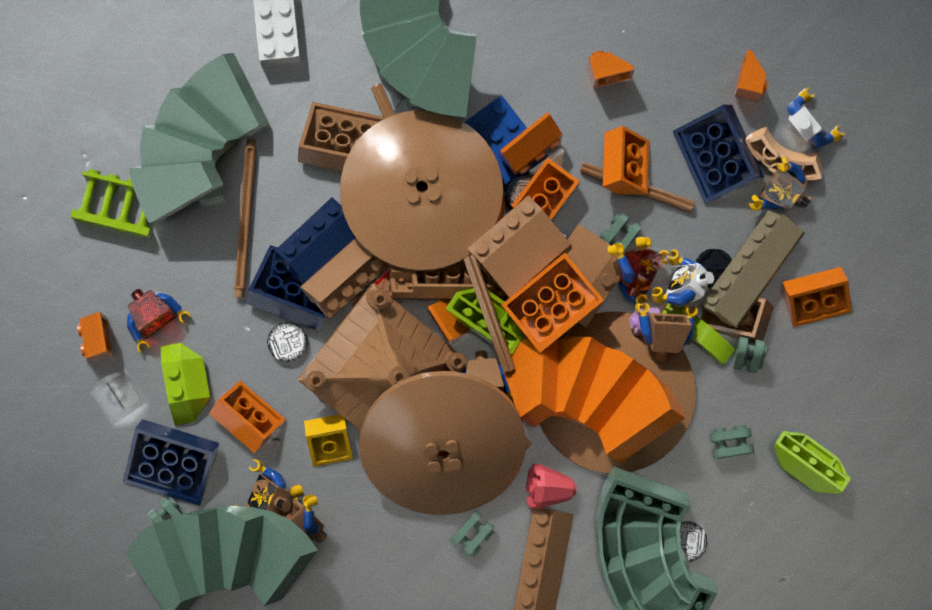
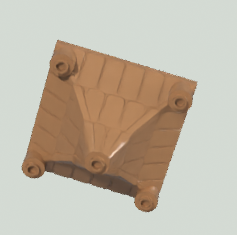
M372 283L296 380L361 431L362 423L370 407L382 393L393 385L422 373L436 371L461 372L465 368L467 361L463 354L457 352L392 299L385 290Z

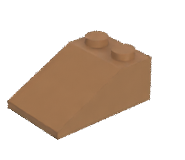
M758 298L737 328L721 321L718 316L706 310L703 311L701 320L718 333L737 339L745 337L748 338V342L755 343V340H764L774 306L766 299Z

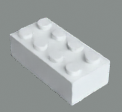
M253 0L261 66L301 62L295 0Z

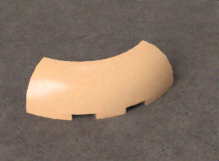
M767 127L761 128L746 137V144L753 156L768 167V170L774 173L777 170L776 163L781 164V158L786 157L788 161L802 167L806 181L822 178V165L818 152L807 154L788 150L772 137Z

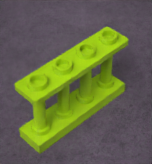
M89 169L88 172H82V176L88 179L81 208H78V210L72 209L70 217L74 221L151 239L153 231L148 228V220L143 210L140 220L136 225L129 223L127 219L135 193L132 179L127 181L120 180L119 176L108 174V177L100 175L101 172ZM96 181L107 183L101 211L97 215L90 214L89 206ZM115 186L127 188L120 217H117V220L109 218L110 215H108Z

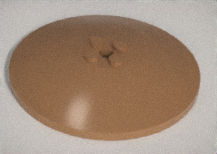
M426 110L398 113L381 120L369 128L357 140L348 154L340 182L342 211L357 241L379 260L391 266L409 271L439 270L463 261L465 257L470 256L468 248L496 224L503 198L502 176L497 159L481 135L472 127L453 116ZM419 182L427 184L428 189L425 192H419L416 189V185Z
M627 312L596 313L587 327L577 323L558 339L592 337L604 346L621 351L652 371L671 389L681 406L685 419L622 463L608 456L599 434L582 424L560 416H550L539 424L549 442L565 458L585 469L609 474L613 466L627 472H635L653 465L664 458L684 436L695 407L696 389L694 374L684 350L682 349L679 353H668L667 360L665 361L656 359V352L652 351L650 345L645 343L643 336L634 335L633 329L629 325V318L632 314Z
M454 371L422 373L404 379L390 387L378 397L368 410L362 423L359 442L363 468L377 490L389 500L404 508L432 515H448L470 511L495 499L509 487L517 476L524 460L526 448L523 421L509 397L484 379ZM445 450L448 452V454L446 456H440L438 455V452Z

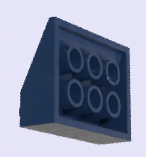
M724 104L673 131L704 203L711 202L764 178L757 159L746 144V134L732 105Z
M331 197L275 250V260L302 285L355 239L345 220L342 206Z
M270 245L248 289L246 304L322 332L328 318L316 303H312L300 288L302 284L275 260V250L278 247Z
M142 419L134 431L123 482L200 506L214 466L219 443Z

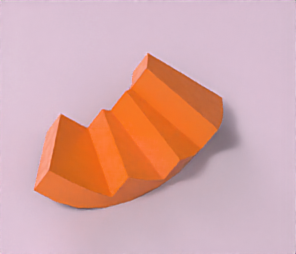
M527 337L519 343L511 355L515 369L504 373L514 404L523 421L536 427L550 416H560L582 424L599 434L606 454L620 463L685 419L681 406L673 392L657 375L623 352L606 347L592 337L557 339L541 353Z

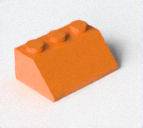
M546 112L500 150V158L515 176L519 173L523 175L531 168L529 165L535 160L539 162L546 156L545 152L549 148L553 150L561 144L562 141L560 139H562L563 134L551 115Z
M625 126L605 132L603 187L616 194H648L649 140Z
M547 158L511 207L515 208L529 195L553 222L578 188L580 181Z
M841 267L782 282L784 298L793 327L852 312L849 283Z
M241 380L217 400L209 413L253 453H256L263 447L286 420Z

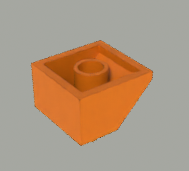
M748 49L744 56L734 97L758 102L760 97H764L769 81L765 80L767 74L752 50Z
M596 51L591 54L592 56H589L587 67L593 89L632 79L634 66L614 54Z
M445 298L430 305L428 312L451 346L469 335L471 331L455 320L446 310L451 300Z
M96 312L80 318V324L77 325L79 337L82 336L83 344L80 345L82 356H85L89 361L113 357L107 317L101 312Z

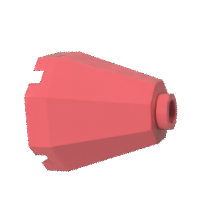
M532 464V468L528 470L526 491L530 492V497L526 496V502L529 508L539 509L569 501L576 494V483H574L571 477L541 464Z

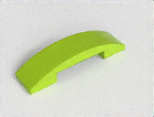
M669 303L662 311L663 314L684 315L682 307L677 308L674 304ZM696 315L693 316L695 320L694 335L691 339L723 366L735 351L734 347Z

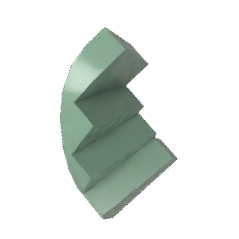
M360 0L362 35L371 57L380 69L379 73L394 89L409 98L410 103L444 115L466 118L477 34L451 30L441 17L440 0Z
M234 53L220 55L194 73L183 87L170 89L160 107L155 124L143 126L140 144L141 166L129 169L133 188L149 224L167 218L223 186L224 184L215 168L216 160L244 138L269 125Z
M613 466L598 498L596 522L599 555L605 581L619 610H709L718 594L715 579L691 571L688 558L681 548L680 527L690 507L688 494Z
M220 506L199 509L152 524L143 530L132 542L125 555L164 610H189L195 600L204 594L222 588L233 591L247 585L251 587L264 606L280 601L317 553L318 549L307 534L293 521L272 511L254 507Z

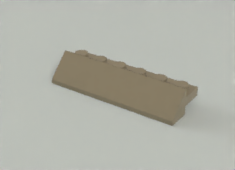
M768 210L701 302L702 309L737 328L803 237L804 231L783 213L780 216Z

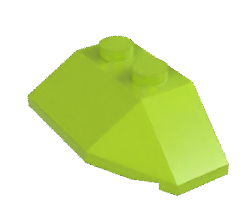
M474 288L456 292L446 310L459 323L494 345ZM488 290L508 350L512 355L523 338L522 332L502 307L504 301Z
M181 342L161 346V365L174 425L193 423L211 398L204 358Z
M783 431L774 444L781 468L814 492L842 494L851 480L840 459L806 434Z

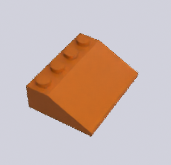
M564 253L506 300L502 307L541 353L605 300L568 254Z

